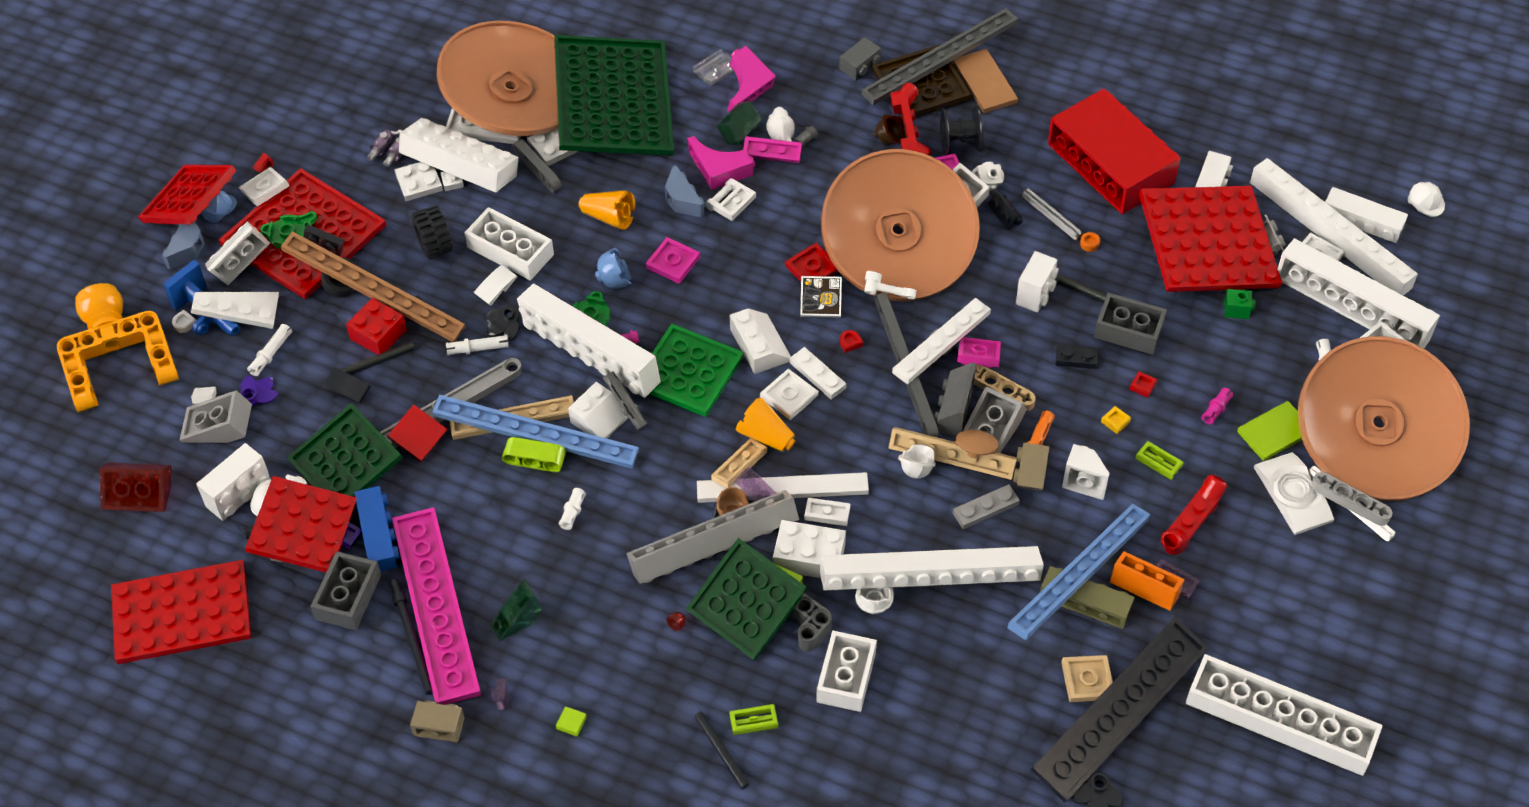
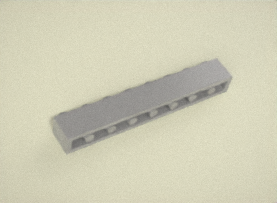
M783 490L628 552L627 556L633 576L640 584L648 583L661 575L671 574L678 568L690 566L698 560L712 557L715 553L729 550L737 538L745 543L750 542L755 537L770 534L773 530L780 528L781 520L795 522L799 520L794 498L786 490Z

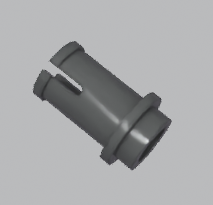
M813 126L806 127L805 131L794 139V142L802 143L803 148L808 142L817 138L818 132Z

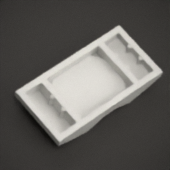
M1293 452L1254 465L1255 471L1294 535L1334 521L1326 498L1312 489V480L1306 465Z

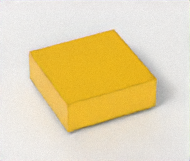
M1116 406L1101 419V423L1116 434L1131 422V417Z

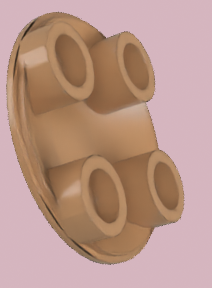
M964 430L956 437L955 444L968 452L967 455L970 458L977 459L980 455L995 454L998 449L997 439L985 431Z

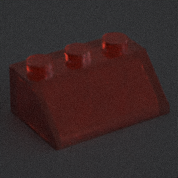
M108 462L101 466V509L164 512L172 486L171 465Z

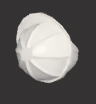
M1420 182L1412 187L1408 196V203L1412 204L1418 212H1422L1430 217H1437L1443 213L1445 203L1438 186L1431 182Z
M912 445L908 451L904 450L898 457L903 471L912 478L919 479L927 476L936 465L934 462V450L925 445Z
M893 587L857 589L855 595L856 603L863 611L872 615L885 612L893 603Z

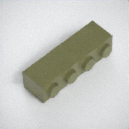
M1050 566L1040 592L1064 569ZM1087 580L1061 607L1123 629L1132 609L1134 597L1124 591L1111 589L1105 584Z

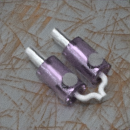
M382 130L370 146L372 151L367 156V159L373 161L377 155H382L393 141V134H399L402 130L397 132ZM400 135L387 151L388 157L383 162L387 167L390 166L393 160L398 161L403 155L399 153Z

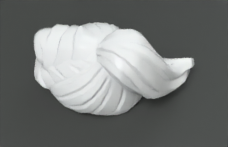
M777 107L768 117L769 119L766 124L768 134L773 140L793 142L791 140L795 132L793 119L788 116L786 110L782 107Z

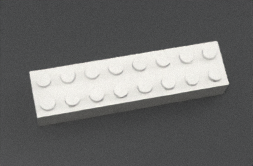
M1295 238L1281 255L1277 270L1279 271L1282 283L1368 329L1373 328L1382 321L1405 340L1423 349L1430 341L1440 317L1439 314Z
M534 283L517 298L519 311L523 318L522 322L527 329L536 331L542 338L549 339L558 348L562 347L573 357L577 356L586 365L595 367L605 376L614 371L621 384L629 388L632 393L639 394L645 398L661 382L656 357Z
M1206 654L1203 657L1185 703L1362 776L1369 765L1383 726Z

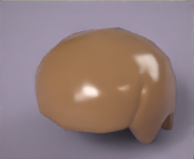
M728 487L722 490L717 498V510L720 516L749 504L747 494L737 487Z

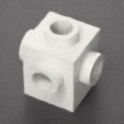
M985 162L972 170L974 175L989 186V191L996 190L1003 183L1004 172L1001 170L1000 164Z

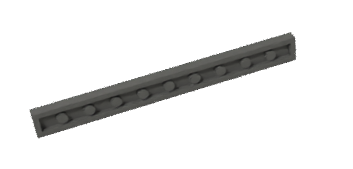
M1005 8L862 89V96L874 106L890 97V92L900 91L905 83L913 84L1015 26L1018 23V18Z

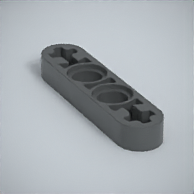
M520 139L512 144L515 154L550 192L554 193L562 188L557 175L525 141Z

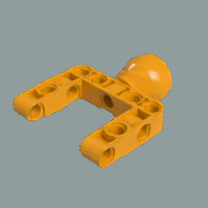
M108 283L90 285L77 294L75 297L76 312L80 319L87 324L88 330L60 339L57 343V351L78 413L99 406L85 360L145 341V347L159 386L179 380L162 325L155 312L144 311L123 318L121 315L123 312L122 295L114 285Z

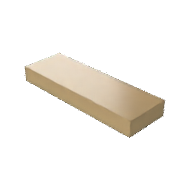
M750 438L711 475V479L725 488L731 487L767 453V446Z

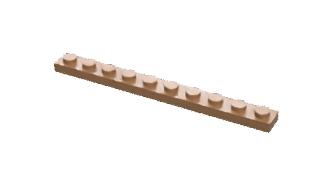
M291 232L281 245L282 251L370 298L373 297L403 316L452 342H456L465 329V324L294 232Z

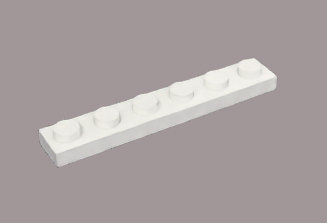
M975 298L893 367L892 373L908 385L989 316L991 309Z

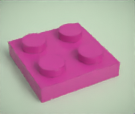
M666 237L645 263L646 269L680 284L700 259V252Z
M963 337L959 341L957 362L964 365L976 363V365H982L986 368L999 367L1001 342Z

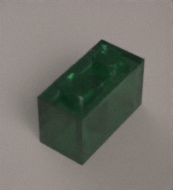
M750 101L741 102L716 127L727 144H740L745 140V136L749 132L757 128V124L762 119Z

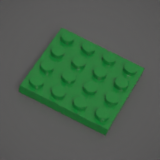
M671 324L652 352L656 357L661 382L649 394L707 417L743 360L744 352Z

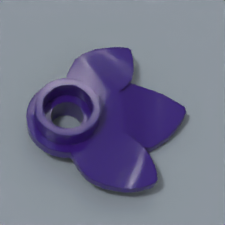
M248 375L240 384V394L252 406L257 403H270L278 396V392L272 390V377L255 381L252 376Z

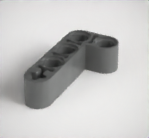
M804 594L789 616L801 624L798 629L799 648L805 652H810L816 649L830 633L832 615L828 609ZM818 621H825L826 623L820 624ZM805 636H810V637H812V638H810V639H805V638H803V637H805Z

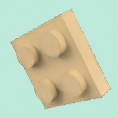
M1107 655L1063 657L1061 661L1069 702L1095 701L1113 682Z

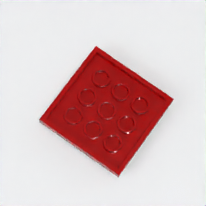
M183 165L138 218L142 223L190 225L209 206V202L220 193L221 188L232 179L236 169L233 165Z
M272 476L246 545V552L326 573L336 551L340 552L357 498Z

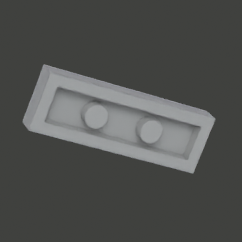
M1008 484L954 508L953 515L964 530L1018 506L1020 500Z

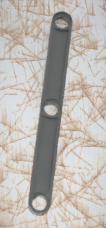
M886 292L875 294L878 313L897 363H899L909 355V351ZM917 376L908 385L906 384L907 390L924 434L938 438V428Z

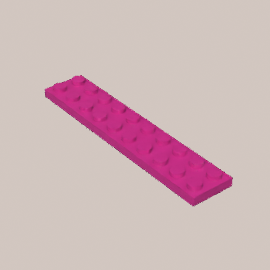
M435 508L394 517L392 521L435 702L447 705L480 696L481 692Z

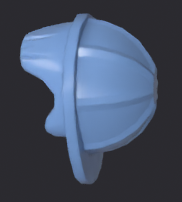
M220 191L209 202V206L202 211V216L208 222L218 223L225 215H230L236 208L237 201L225 191Z

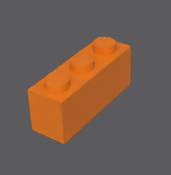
M1123 551L1114 565L1110 583L1170 611L1179 598L1184 579Z

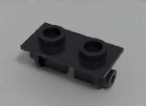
M995 190L988 205L1006 229L1010 231L1013 224L1017 226L1022 224V216L1016 209H1012L1013 206L1006 195L1000 194L998 190Z

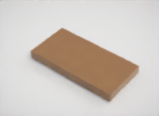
M987 49L966 54L953 60L954 67L983 114L1018 103L1017 96Z

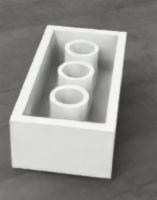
M489 207L464 232L467 248L499 265H503L530 281L554 255L552 239Z

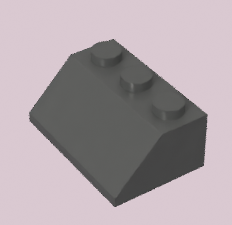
M970 363L951 370L949 378L944 379L942 390L945 393L940 395L938 407H941L940 412L936 411L934 417L938 433L957 437L963 431L974 387L976 363Z

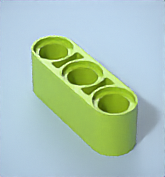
M511 437L507 440L502 460L514 466L559 472L565 458L566 449L558 444Z

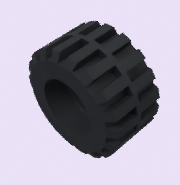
M433 205L413 212L412 224L424 255L430 260L452 252L453 243L440 209Z

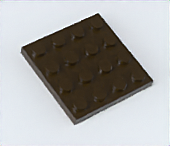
M940 45L872 65V72L876 79L879 80ZM951 62L913 83L918 88L919 94L910 105V110L913 109L915 117L971 100L969 90Z

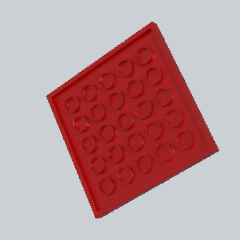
M300 168L287 180L289 187L254 208L219 239V243L223 246L246 222H249L260 232L262 225L268 224L271 221L274 224L280 220L279 216H298L313 211L317 214L318 219L312 226L344 239L343 252L339 257L350 259L387 224L383 218ZM271 243L250 263L305 300L322 285L321 271L273 246Z
M1252 186L1151 188L1140 190V200L1167 292L1280 288L1282 280L1277 270L1278 267Z

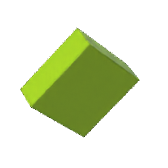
M565 706L556 724V729L578 736L587 716L583 712Z

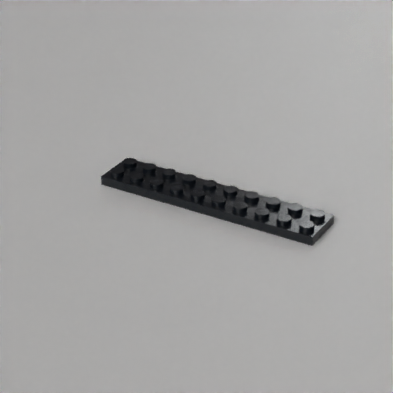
M1174 617L1030 770L1064 803L1068 801L1209 647L1177 617Z

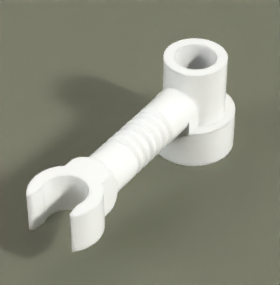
M873 271L866 272L865 293L875 295L877 291H882L912 300L916 297L917 290L881 283L882 274Z

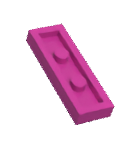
M745 136L743 150H746L749 156L757 159L800 163L802 143Z

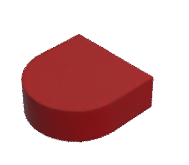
M263 153L253 166V169L260 174L269 167H273V159Z
M847 330L840 335V346L845 353L863 347L864 342L856 331Z

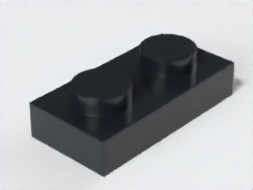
M307 224L304 229V238L337 256L342 254L344 239Z
M1057 344L1056 366L1097 369L1098 348Z

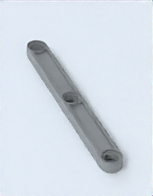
M509 358L444 396L474 403L518 378L522 373L521 362L516 358ZM511 365L518 367L515 371H508L507 368ZM437 400L421 408L422 411L438 423L445 420L433 416L432 411ZM398 422L380 432L394 448L398 447V445L388 439L387 436Z

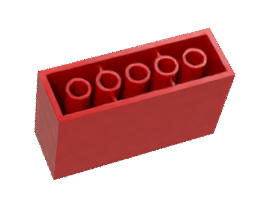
M1105 88L1051 118L1047 144L1122 215L1141 204L1139 196L1141 189L1168 188L1175 184L1180 163L1179 155L1171 150L1163 140H1160L1150 128H1147L1138 117L1134 116L1126 106L1122 105Z

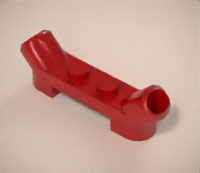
M905 83L900 91L890 92L894 115L902 114L907 137L901 139V149L912 150L931 156V148L916 140L919 137L918 128L913 126L915 114L913 109L910 110V105L919 94L918 88L912 83Z
M1213 474L1207 476L1202 487L1168 530L1163 532L1161 543L1167 553L1178 555L1185 550L1192 536L1209 514L1212 515L1218 507L1219 500L1227 488L1226 481Z

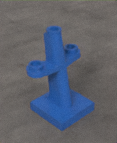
M195 260L191 261L163 283L170 305L176 312L188 302L193 303L195 292H203L207 288L200 264ZM203 315L192 326V330L200 335L208 331L212 321L229 336H234L240 331V326L234 321Z

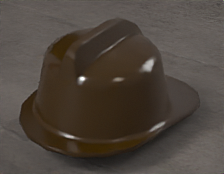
M883 115L882 120L876 125V131L873 133V136L879 138L885 145L901 143V139L907 138L903 118L894 115Z

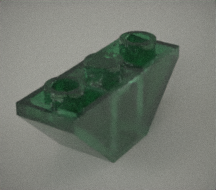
M522 580L490 624L499 641L531 626L541 612L537 598L526 580Z

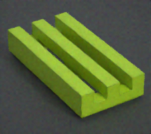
M1149 441L1139 450L1135 458L1170 480L1174 478V475L1178 473L1184 463Z
M774 704L729 711L733 735L778 728ZM770 712H771L770 715L752 716V715H758V714H764V713H770ZM752 716L746 719L735 720V718Z

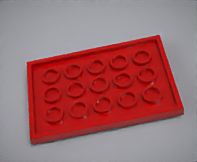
M244 560L111 584L114 653L117 665L252 639Z

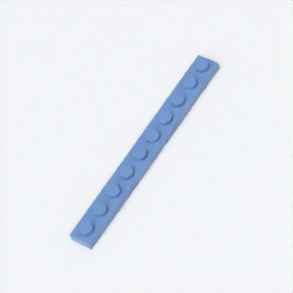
M440 394L432 411L435 417L510 437L558 444L563 446L567 452L633 469L639 452V447Z
M1134 504L1129 506L1009 622L1008 629L1024 640H1027L1149 521L1151 514Z

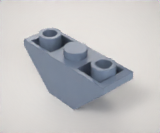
M676 165L673 166L665 185L667 202L676 213L700 218L704 217V208L706 207L704 199L697 195L694 185L689 184L685 173L680 171Z
M196 222L190 225L179 224L176 233L172 235L171 242L162 255L167 269L171 270L198 258L205 242Z

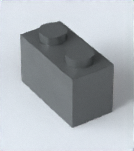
M864 37L840 56L839 70L856 81L861 76H864L872 68V65L880 63L881 48Z

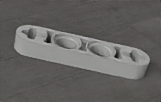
M1316 473L1311 482L1312 489L1317 493L1377 525H1387L1393 513L1390 507L1327 473ZM1337 491H1343L1347 496H1340ZM1356 501L1365 503L1366 507L1359 506Z

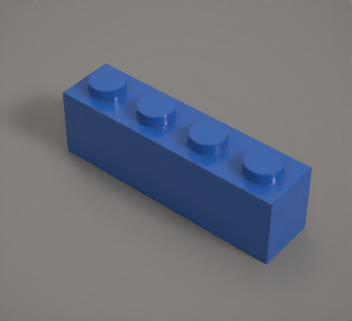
M380 486L355 491L367 559L377 561L380 572L397 568L396 559H400L397 546L393 547L392 543L396 541L394 529H389L392 518L390 510L386 511L385 506H389L386 493L382 494Z

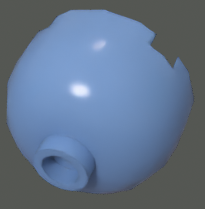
M616 248L600 256L597 263L598 271L595 272L600 283L603 282L611 289H620L631 285V282L628 281L631 280L629 269L624 259L621 260L617 256L620 255V252Z

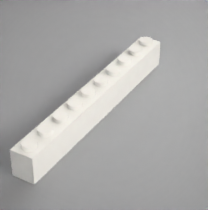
M1267 158L1254 167L1250 181L1253 186L1320 238L1344 250V256L1371 278L1401 295H1405L1413 288L1418 273Z
M1038 546L821 555L820 576L823 590L1040 581L1044 564Z

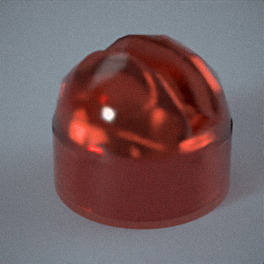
M674 612L666 618V621L672 630L679 631L684 627L686 617L681 615V612Z

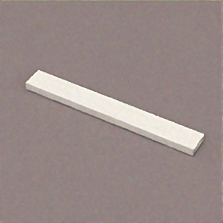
M867 473L746 478L737 480L731 486L743 490L747 494V500H761L783 490H786L793 498L869 494ZM713 480L697 481L698 503L716 502L721 491L726 488Z

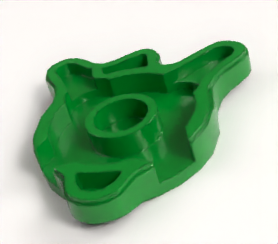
M311 211L298 216H279L280 220L274 224L271 221L268 224L262 225L260 232L273 246L281 249V245L291 232L304 237L305 227L307 224L312 226L317 221V214Z
M599 291L592 292L589 296L585 297L584 301L579 303L576 301L572 306L604 326L609 322L610 308L606 305L603 294Z

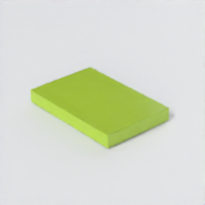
M1289 401L1238 427L1237 430L1239 435L1263 462L1302 441L1298 424V411Z

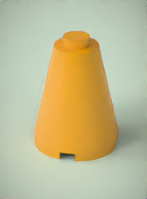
M626 190L584 194L579 200V208L582 213L615 228L627 229L633 220V217H630L631 211H635V198L631 192Z
M762 397L757 398L744 413L743 421L740 420L735 429L742 435L782 452L785 449L789 451L795 443L793 439L794 433Z

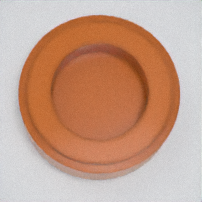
M1093 232L1083 234L1080 240L1081 248L1088 252L1096 251L1100 246V237Z

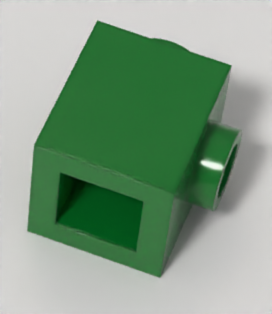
M1227 289L1224 300V317L1249 319L1251 311L1254 312L1255 299H1252V291Z

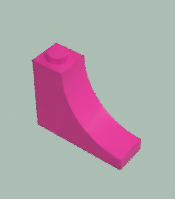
M747 46L742 49H736L731 55L730 66L734 70L739 82V91L730 100L727 109L732 115L770 89L776 78Z
M695 136L687 138L688 151L711 190L725 186V183L730 178L739 181L753 176L755 162L746 150L720 152L704 146Z

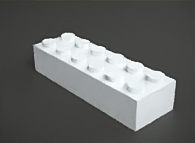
M421 118L400 132L399 153L493 192L499 191L517 177V156L497 149L492 145H487L475 138L465 136L460 132L448 129L443 125L433 123L428 119Z

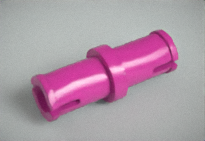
M1222 388L1217 397L1210 401L1208 409L1201 417L1202 420H1205L1208 416L1205 421L1206 424H1213L1218 415L1225 411L1226 404L1233 397V392L1226 396L1230 389Z

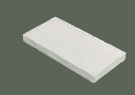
M453 108L446 125L448 129L482 141L513 144L521 138V136L500 134L479 127L462 117Z

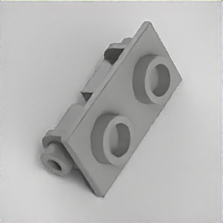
M1265 215L1266 221L1263 223L1273 255H1276L1280 250L1283 253V246L1286 245L1281 234L1277 236L1276 231H1278L1274 220L1269 221L1267 215Z

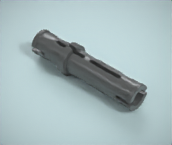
M612 371L604 376L602 379L606 382L622 406L624 415L629 417L636 430L648 424L640 413L638 404L633 402L615 372Z

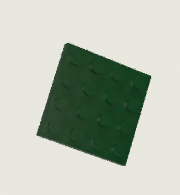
M352 403L286 457L311 486L355 497V491L368 489L403 459L402 455Z
M737 538L686 610L756 661L808 588L744 541Z

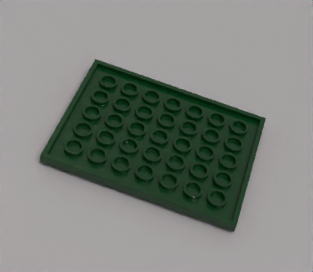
M554 35L559 150L673 156L674 142L665 41Z

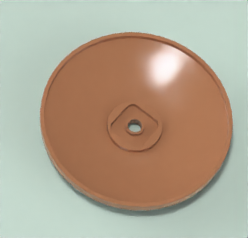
M488 21L462 29L445 43L438 58L437 82L442 95L458 114L479 127L505 135L531 136L558 129L553 34L520 22Z
M881 150L852 162L837 176L829 188L821 214V232L826 251L837 270L851 284L864 291L866 272L873 271L882 274L881 283L917 290L914 300L886 292L888 299L891 301L921 300L939 294L950 287L968 268L979 240L978 211L965 183L950 167L941 161L912 150ZM893 227H901L903 229V233H894Z
M1370 336L1345 342L1329 351L1316 363L1308 374L1300 392L1298 424L1304 445L1314 463L1322 472L1337 478L1378 501H1402L1428 493L1454 472L1465 453L1470 432V419L1462 389L1452 373L1440 360L1425 349L1408 341L1393 337ZM1374 418H1379L1383 421L1384 425L1382 428L1375 426Z

